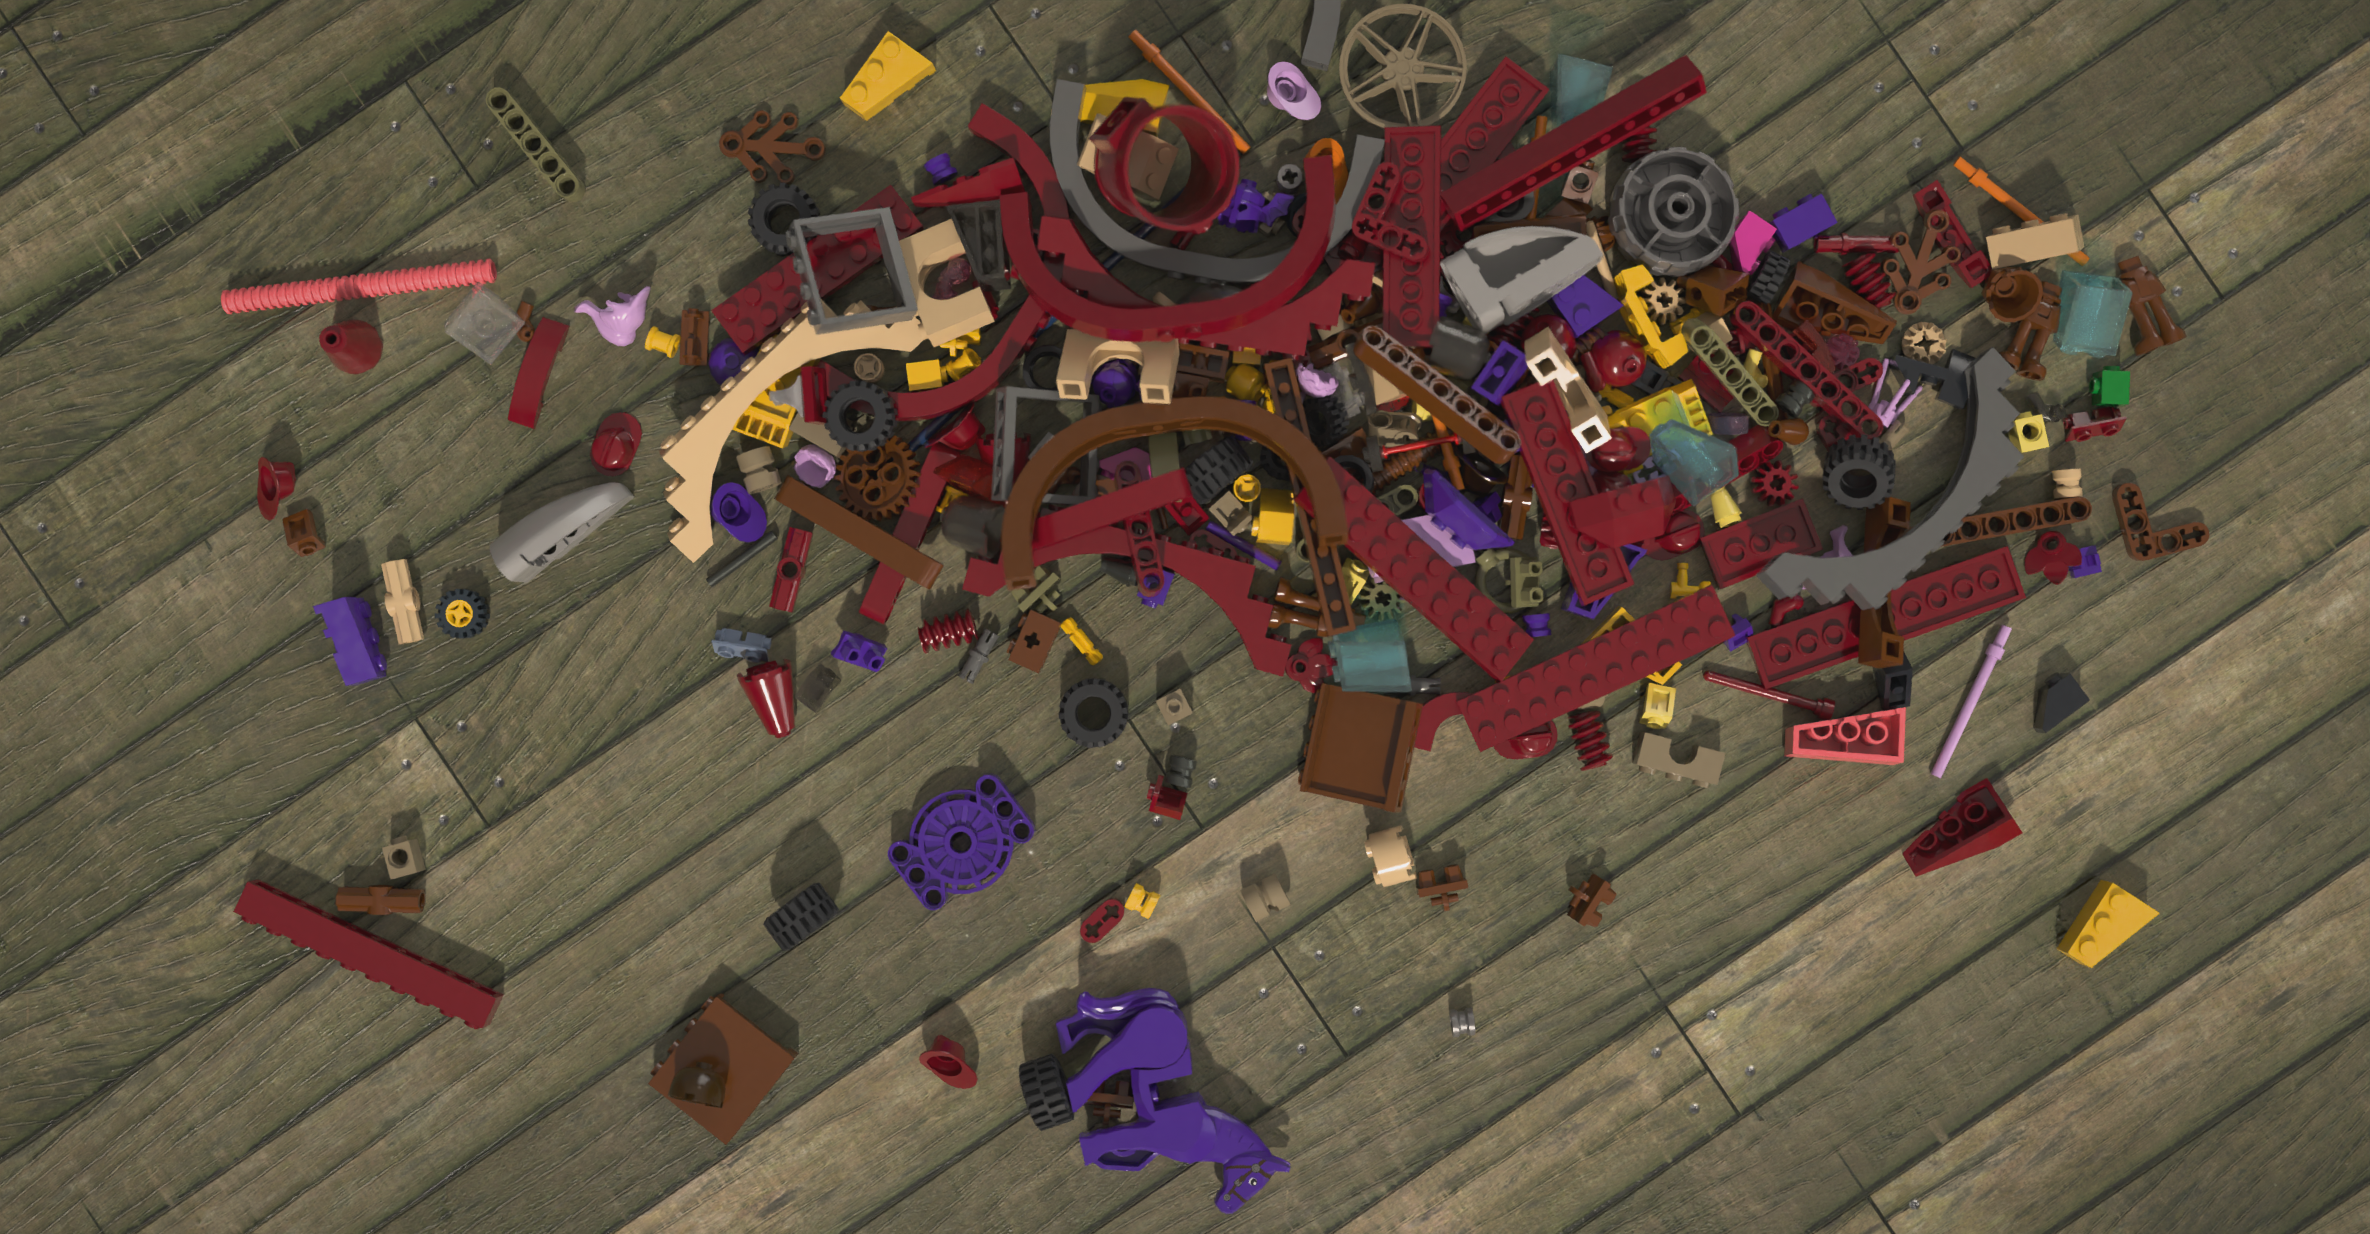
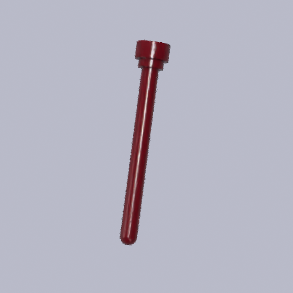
M1710 670L1703 673V678L1706 681L1811 710L1813 714L1817 715V718L1822 720H1830L1834 712L1835 700L1823 697L1822 699L1812 700L1773 688L1765 689L1763 685Z

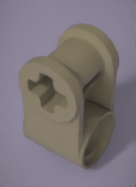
M1374 411L1368 417L1369 441L1376 447H1382V445L1393 447L1419 442L1417 432L1421 428L1422 420L1418 415L1411 412Z

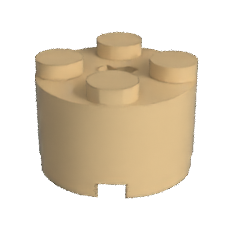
M1402 825L1369 834V839L1364 842L1368 857H1373L1376 866L1372 868L1376 884L1382 883L1384 887L1417 879L1416 872H1410L1411 866H1414V861L1406 835L1400 837L1399 832L1404 830Z

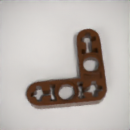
M2124 483L2116 486L2113 490L2112 500L2127 554L2132 560H2150L2199 547L2208 541L2210 536L2209 530L2201 522L2186 523L2152 532L2140 488L2133 483ZM2125 490L2132 492V497L2128 500L2121 497ZM2136 506L2137 510L2124 511V508ZM2132 514L2137 515L2141 521L2140 527L2136 530L2131 529L2127 523L2129 516ZM2193 530H2199L2200 536H2197L2196 540L2195 538L2183 540L2181 536L2192 533ZM2144 533V536L2132 538L2131 536L2132 534ZM2165 534H2170L2174 538V545L2169 550L2165 549L2161 544V539ZM2140 544L2147 547L2143 554L2136 552V547H2139Z

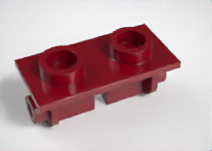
M2113 406L2092 410L2093 420H2090L2087 411L2068 414L2067 418H2063L2062 421L2063 427L2065 429L2069 428L2065 441L2076 440L2077 442H2082L2094 436L2103 435L2108 437L2120 432L2127 418L2126 416L2121 417L2120 409Z

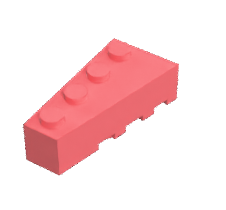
M1906 707L1785 729L1784 756L1886 765L1904 763Z

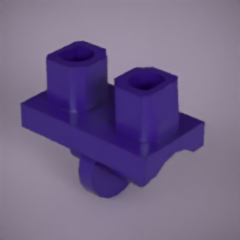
M843 630L839 643L832 650L831 655L845 662L878 672L885 661L883 656L887 647L882 643L864 638L861 634H853Z

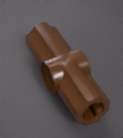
M1383 317L1354 329L1343 330L1337 336L1308 347L1315 368L1318 370L1348 357H1355L1353 349L1347 350L1345 348L1347 338L1355 336L1358 339L1368 326H1377L1383 330Z
M1513 455L1511 457L1507 483L1504 484L1501 497V508L1503 509L1500 529L1511 539L1516 540L1523 539L1526 514L1530 510L1533 495L1532 480L1522 455Z
M393 885L338 887L336 894L338 911H363L371 915L393 914V912L422 913L426 902L424 889L394 888Z

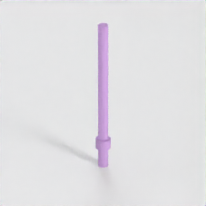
M2001 625L1993 643H1989L1985 652L1987 656L1930 774L1938 778L1942 777L1997 660H2001L2005 652L2003 647L2012 630L2011 628Z

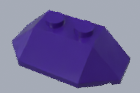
M1426 469L1423 472L1425 511L1432 517L1430 522L1442 532L1446 530L1452 535L1450 540L1460 549L1466 547L1478 550L1509 547L1515 543L1513 539L1504 533L1436 470Z

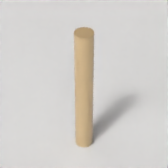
M1594 221L1586 222L1587 236L1596 242L1604 254ZM1604 254L1602 261L1597 264V268L1605 291L1615 299H1618L1619 295Z

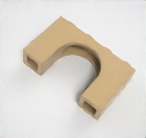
M952 219L899 241L918 308L915 317L920 316L922 323L918 324V328L924 340L929 338L933 347H936L995 322L980 287L948 300L933 299L924 293L926 278L934 268L967 254Z
M1549 327L1524 341L1527 365L1541 386L1551 379L1554 380L1561 400L1570 417L1572 432L1585 451L1589 452L1611 439L1607 414Z
M1067 329L1056 379L1060 398L1087 400L1092 376L1100 365L1113 359H1130L1143 367L1140 380L1142 402L1170 404L1180 354L1178 338L1170 342H1123L1098 338L1076 329Z

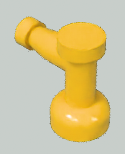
M1677 563V582H1671L1670 598L1676 599L1677 596H1687L1711 585V582L1702 581L1699 586H1688V563Z

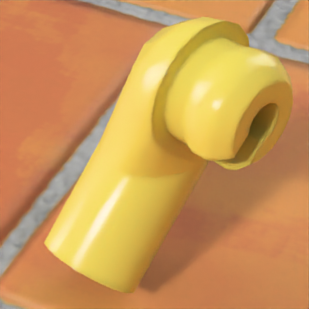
M1749 348L1743 367L1763 389L1768 383V378L1766 375H1762L1758 368L1762 352Z

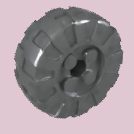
M1668 147L1665 150L1646 154L1630 165L1622 174L1610 198L1608 223L1611 236H1615L1619 245L1618 250L1629 262L1632 260L1637 265H1643L1652 275L1678 277L1694 273L1708 266L1723 253L1735 233V224L1739 218L1738 198H1735L1734 184L1725 170L1722 171L1714 163L1715 160L1702 152L1687 151L1686 147ZM1673 209L1678 210L1679 214L1675 213Z

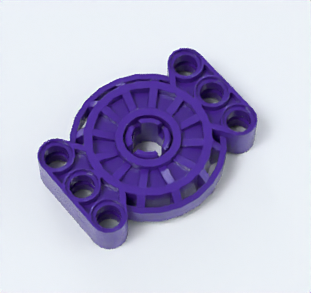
M989 773L978 779L976 791L971 789H955L941 793L929 800L920 809L913 821L909 841L903 839L893 843L889 847L888 858L923 906L929 910H937L947 902L948 892L953 894H970L992 885L1009 865L1014 850V842L1019 844L1028 842L1035 834V825L1003 781L997 775ZM985 779H991L996 783V791L994 793L988 794L983 790L982 783ZM954 794H965L964 798L953 800L948 798V796ZM941 799L942 804L936 807L932 812L927 810L934 802ZM1008 801L1012 804L1013 812L1011 815L1005 816L1000 813L998 807L1000 802ZM923 816L925 820L921 825L920 832H916L918 822ZM1018 823L1028 825L1030 833L1027 837H1019L1016 834L1015 827ZM956 832H965L970 836L971 847L969 850L960 851L952 847L953 836ZM1005 839L1009 840V844L1005 843ZM902 845L907 848V859L901 860L896 857L895 849L897 846ZM1008 851L1006 861L1001 868L998 863L1003 856V852ZM918 867L924 871L925 878L922 882L915 881L912 878L911 872L913 868ZM992 871L997 873L991 880L983 884V878L987 877ZM972 883L976 886L969 889L959 888L960 885ZM930 890H938L942 896L940 903L935 904L929 901L928 892Z

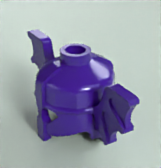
M1241 179L1240 184L1236 186V193L1232 196L1230 205L1218 215V224L1222 226L1225 224L1227 228L1235 227L1241 233L1246 231L1257 233L1259 222L1272 227L1277 218L1288 216V208L1295 201V198L1291 195L1277 193L1267 206H1264L1265 197L1256 189L1257 183L1252 180Z
M1129 359L1107 361L1094 372L1091 380L1095 395H1100V401L1107 405L1108 408L1123 406L1135 396L1136 391L1139 392L1140 399L1142 400L1140 389L1141 375L1138 374L1135 365Z

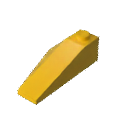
M1145 79L1085 85L1087 89L1080 122L1093 124L1096 114L1108 117L1124 97L1145 98L1153 108L1163 106L1166 103L1169 85ZM1162 117L1149 122L1141 131L1158 137Z

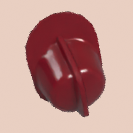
M975 403L967 406L954 421L930 438L924 445V448H928L939 441L954 450H964L974 445L976 437L982 436L985 432V427L972 411Z
M619 412L605 418L600 425L591 446L590 458L595 469L601 474L611 477L618 476L630 467L642 437L641 426L636 418L630 414Z
M1638 427L1610 428L1611 439L1589 452L1585 451L1587 461L1595 469L1605 472L1624 471L1638 468L1646 461L1650 455L1651 442L1646 432Z
M261 457L258 461L257 500L262 516L270 521L277 514L279 501L292 495L296 483L295 468L292 462H269L267 458Z
M1684 509L1670 517L1664 535L1650 538V544L1642 545L1641 548L1648 550L1645 553L1646 555L1660 561L1683 555L1699 547L1700 542L1698 539L1703 537L1705 533L1704 524L1696 513Z
M1550 720L1495 745L1494 749L1507 759L1517 760L1540 757L1548 754L1554 748L1558 732L1555 724Z
M937 1035L929 1050L920 1054V1063L948 1085L968 1089L977 1084V1075L966 1064L964 1047L958 1042L952 1041L943 1035Z

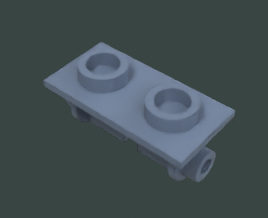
M726 628L716 631L715 640H712L714 652L725 658L743 657L747 661L754 663L760 661L769 662L767 649H770L772 639L767 638V635L747 632L746 640L741 641L742 631Z

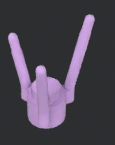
M1885 358L1883 361V374L1877 380L1871 403L1868 406L1882 420L1884 428H1888L1890 424H1893L1902 411L1923 389L1919 385L1915 393L1908 396L1897 408L1896 404L1910 384V380L1907 379L1890 403L1885 400H1881L1880 404L1877 403L1887 372L1888 358Z

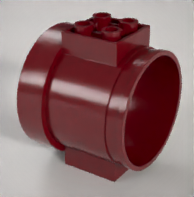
M1124 97L1088 138L1096 146L1094 173L1098 187L1105 199L1120 212L1138 217L1150 225L1194 234L1204 233L1212 226L1213 219L1230 205L1231 198L1236 193L1235 189L1239 177V157L1235 142L1225 125L1217 117L1204 109L1188 105H1163L1153 108L1145 98ZM1165 117L1179 128L1188 143L1191 155V170L1188 182L1180 196L1168 207L1150 213L1137 202L1132 192L1128 176L1129 155L1133 143L1141 130L1149 122Z

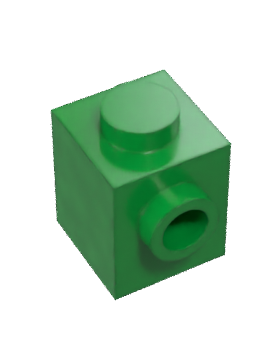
M2103 366L2102 371L2093 373V377L2089 381V392L2092 394L2091 406L2121 407L2129 405L2130 371H2120V366Z

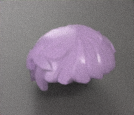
M1299 363L1295 370L1299 388L1309 396L1316 398L1329 396L1334 393L1339 381L1335 376L1322 370L1313 369L1312 363L1308 364L1306 368L1303 367L1302 363Z
M816 445L801 447L794 457L797 462L794 466L796 474L801 481H804L805 484L811 487H823L831 478L833 479L836 473V463L833 456Z

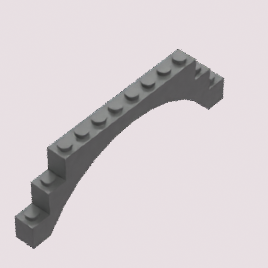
M1993 347L1980 353L1964 370L1968 390L1966 401L1967 417L1965 440L1957 468L1941 498L1924 519L1902 537L1875 551L1850 557L1817 558L1784 552L1774 556L1756 576L1778 599L1787 596L1792 598L1804 587L1820 605L1829 602L1834 604L1847 593L1862 610L1873 607L1877 609L1882 606L1888 599L1886 594L1891 589L1896 590L1901 587L1907 580L1905 575L1910 570L1915 571L1920 568L1926 561L1924 556L1929 551L1933 553L1939 549L1945 542L1942 538L1948 532L1952 534L1958 530L1964 523L1961 519L1967 513L1971 515L1982 506L1980 501L1986 495L1991 496L2001 487L1999 482L2004 477H2010L2019 469L2018 463L2024 458V455L2004 434L2015 426L2013 420L2020 413L2000 393L2010 384L2011 381L2008 378L2015 370Z

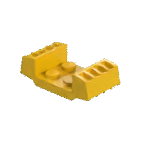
M1643 265L1618 273L1613 280L1619 295L1618 301L1624 305L1619 309L1630 333L1642 343L1646 355L1651 358L1654 364L1662 369L1669 367L1686 354L1688 348L1682 333L1663 343L1660 341L1661 332L1654 321L1650 322L1646 314L1648 307L1644 299L1636 295L1637 292L1646 288L1654 281L1653 277Z
M821 357L784 374L761 392L737 419L732 430L780 448L787 447L793 435V431L789 430V427L795 418L797 410L788 404L775 406L773 401L769 400V393L791 387L796 382L798 375H800L801 367H816Z
M1692 379L1659 390L1616 410L1613 415L1608 417L1609 428L1638 427L1645 431L1651 442L1649 456L1687 438L1698 443L1713 435ZM1643 465L1631 470L1617 472L1628 475L1642 469Z

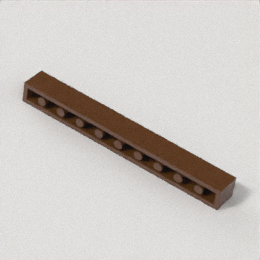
M1292 358L1264 364L1263 370L1274 414L1288 421L1311 441ZM1286 463L1293 496L1295 497L1303 487V484L1293 469ZM1295 502L1326 635L1331 637L1355 631L1356 627L1336 545L1319 547L1315 519Z

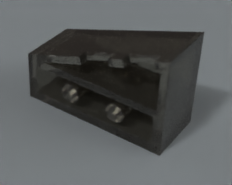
M1000 199L946 206L976 279L983 291L1011 289L1010 260L1003 236Z

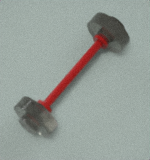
M1453 431L1454 435L1385 448V445L1379 446L1377 435L1366 437L1367 447H1363L1362 450L1364 461L1371 463L1372 472L1383 470L1381 459H1386L1388 454L1455 442L1456 445L1461 444L1464 454L1474 453L1475 448Z

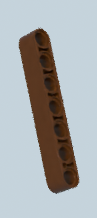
M1368 326L1361 333L1353 346V351L1362 362L1491 461L1497 464H1504L1520 448L1521 439L1514 430L1381 328Z
M790 475L786 476L774 497L778 502L931 590L944 567L940 562L863 517L854 514L851 510L846 509L844 506Z
M2073 497L1963 517L1961 520L1970 525V535L1966 537L1960 527L1954 533L1950 534L1948 532L1943 537L1945 542L1941 547L2081 522L2090 517L2092 506L2084 497ZM2073 503L2079 508V513L2076 517L2070 511ZM2045 508H2048L2052 513V518L2049 522L2043 516ZM2018 513H2022L2025 518V523L2022 527L2016 522ZM1992 517L1998 523V528L1995 532L1989 528V520ZM1909 527V529L1905 530L1904 534L1907 533L1913 527Z

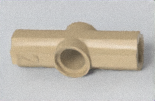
M407 559L381 564L387 589L385 605L389 615L393 617L398 644L424 640L418 613L421 608L420 597L416 588L412 585Z

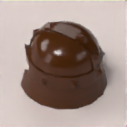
M2021 266L1992 270L1988 279L1984 280L1985 287L1981 293L1989 304V309L1994 317L2003 322L2023 320L2031 315L2041 303L2043 295L2042 282L2037 275L2022 270Z

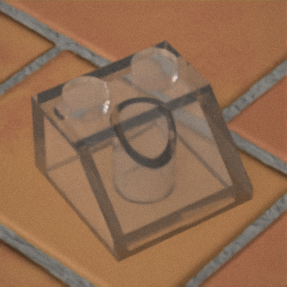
M477 282L444 322L445 333L491 365L525 324V321L498 295L480 282Z

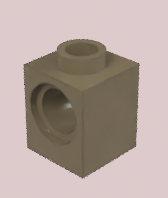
M1181 688L1156 700L1168 726L1193 713Z
M407 835L391 839L390 846L382 847L390 880L426 870L417 838L408 840ZM401 849L405 850L408 855L406 863L399 859Z

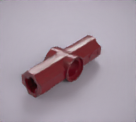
M789 527L782 558L777 565L778 574L769 607L793 613L801 580L806 573L805 565L814 533ZM794 562L797 565L798 572L794 577L790 578L786 575L785 568L787 564Z

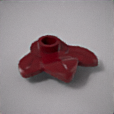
M2057 531L2044 533L2038 540V546L2031 549L2025 559L2026 574L2032 575L2043 571L2046 578L2055 585H2059L2067 577L2069 566L2082 565V555L2076 545L2067 543L2066 538ZM2056 541L2058 543L2055 549H2048L2050 542Z
M1312 638L1301 643L1297 654L1291 655L1288 658L1285 668L1287 676L1294 681H1299L1303 689L1310 693H1316L1317 689L1321 688L1322 683H1324L1323 678L1331 676L1338 668V662L1333 657L1322 654L1323 640L1320 638ZM1298 662L1303 665V670L1300 673L1295 668Z

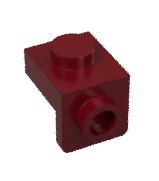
M1159 775L1157 783L1150 784L1146 799L1151 800L1149 811L1181 820L1188 793L1161 786L1164 776Z

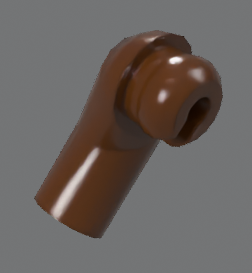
M521 301L512 325L518 338L523 342H529L535 333L529 319L534 305L525 301Z

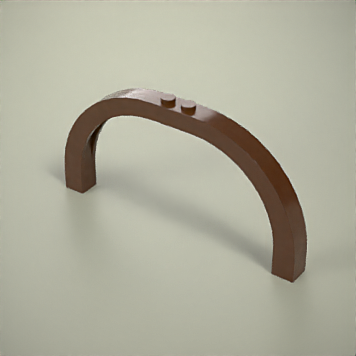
M1171 397L1170 404L1139 401L1133 405L1108 409L1081 419L1056 434L1030 459L1015 482L1007 501L1001 536L1007 588L1009 591L1037 587L1032 547L1033 528L1037 512L1048 489L1058 476L1077 459L1098 447L1118 440L1185 430L1211 429L1236 433L1261 443L1280 456L1301 480L1312 505L1319 547L1348 543V527L1340 489L1331 468L1316 446L1288 421L1256 405L1221 397H1188L1179 399Z

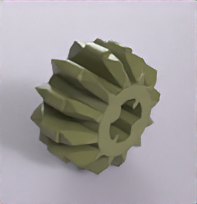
M1371 578L1370 580L1374 588L1372 589L1367 584L1363 585L1362 588L1369 592V594H1361L1359 599L1368 600V603L1360 608L1361 610H1366L1371 607L1372 610L1367 616L1369 619L1373 618L1375 613L1378 612V622H1383L1384 612H1386L1388 619L1391 621L1394 619V615L1391 612L1392 609L1399 614L1403 611L1396 605V602L1405 603L1406 600L1404 598H1397L1396 594L1398 593L1392 587L1386 585L1385 581L1379 585L1374 582V578ZM1379 591L1382 594L1389 595V600H1386L1388 604L1385 607L1382 603L1377 604L1375 598L1379 597L1376 595Z

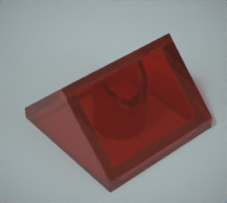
M962 454L936 467L933 471L935 475L969 496L1003 508L1005 505V501L991 500L992 464Z

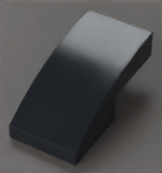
M1955 349L1951 350L1945 368L1950 369L1946 381L1941 382L1935 397L1936 400L1958 409L1964 408L1968 398L1964 370L1975 357Z
M1646 361L1643 374L1631 384L1649 396L1666 387H1672L1682 382L1670 376L1669 372Z

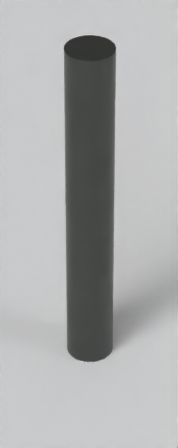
M771 530L706 578L708 584L713 588L778 540L777 535Z

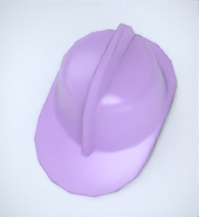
M1279 62L1270 68L1267 96L1272 105L1278 109L1286 110L1298 119L1309 120L1315 118L1321 109L1320 97L1302 72L1288 62Z

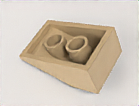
M1096 114L1077 162V166L1095 174L1094 155L1096 146L1088 138L1107 118L1101 114ZM1141 131L1133 143L1128 162V176L1133 194L1143 199L1159 200L1179 148Z

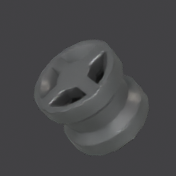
M1472 1007L1460 1012L1455 1009L1449 1010L1453 1038L1459 1037L1464 1033H1467L1469 1036L1475 1035Z

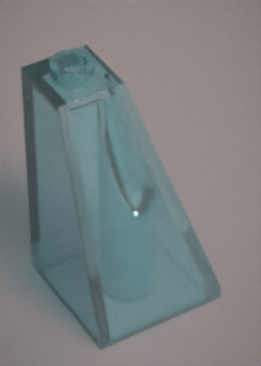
M1558 54L1550 69L1552 130L1604 101L1613 67Z

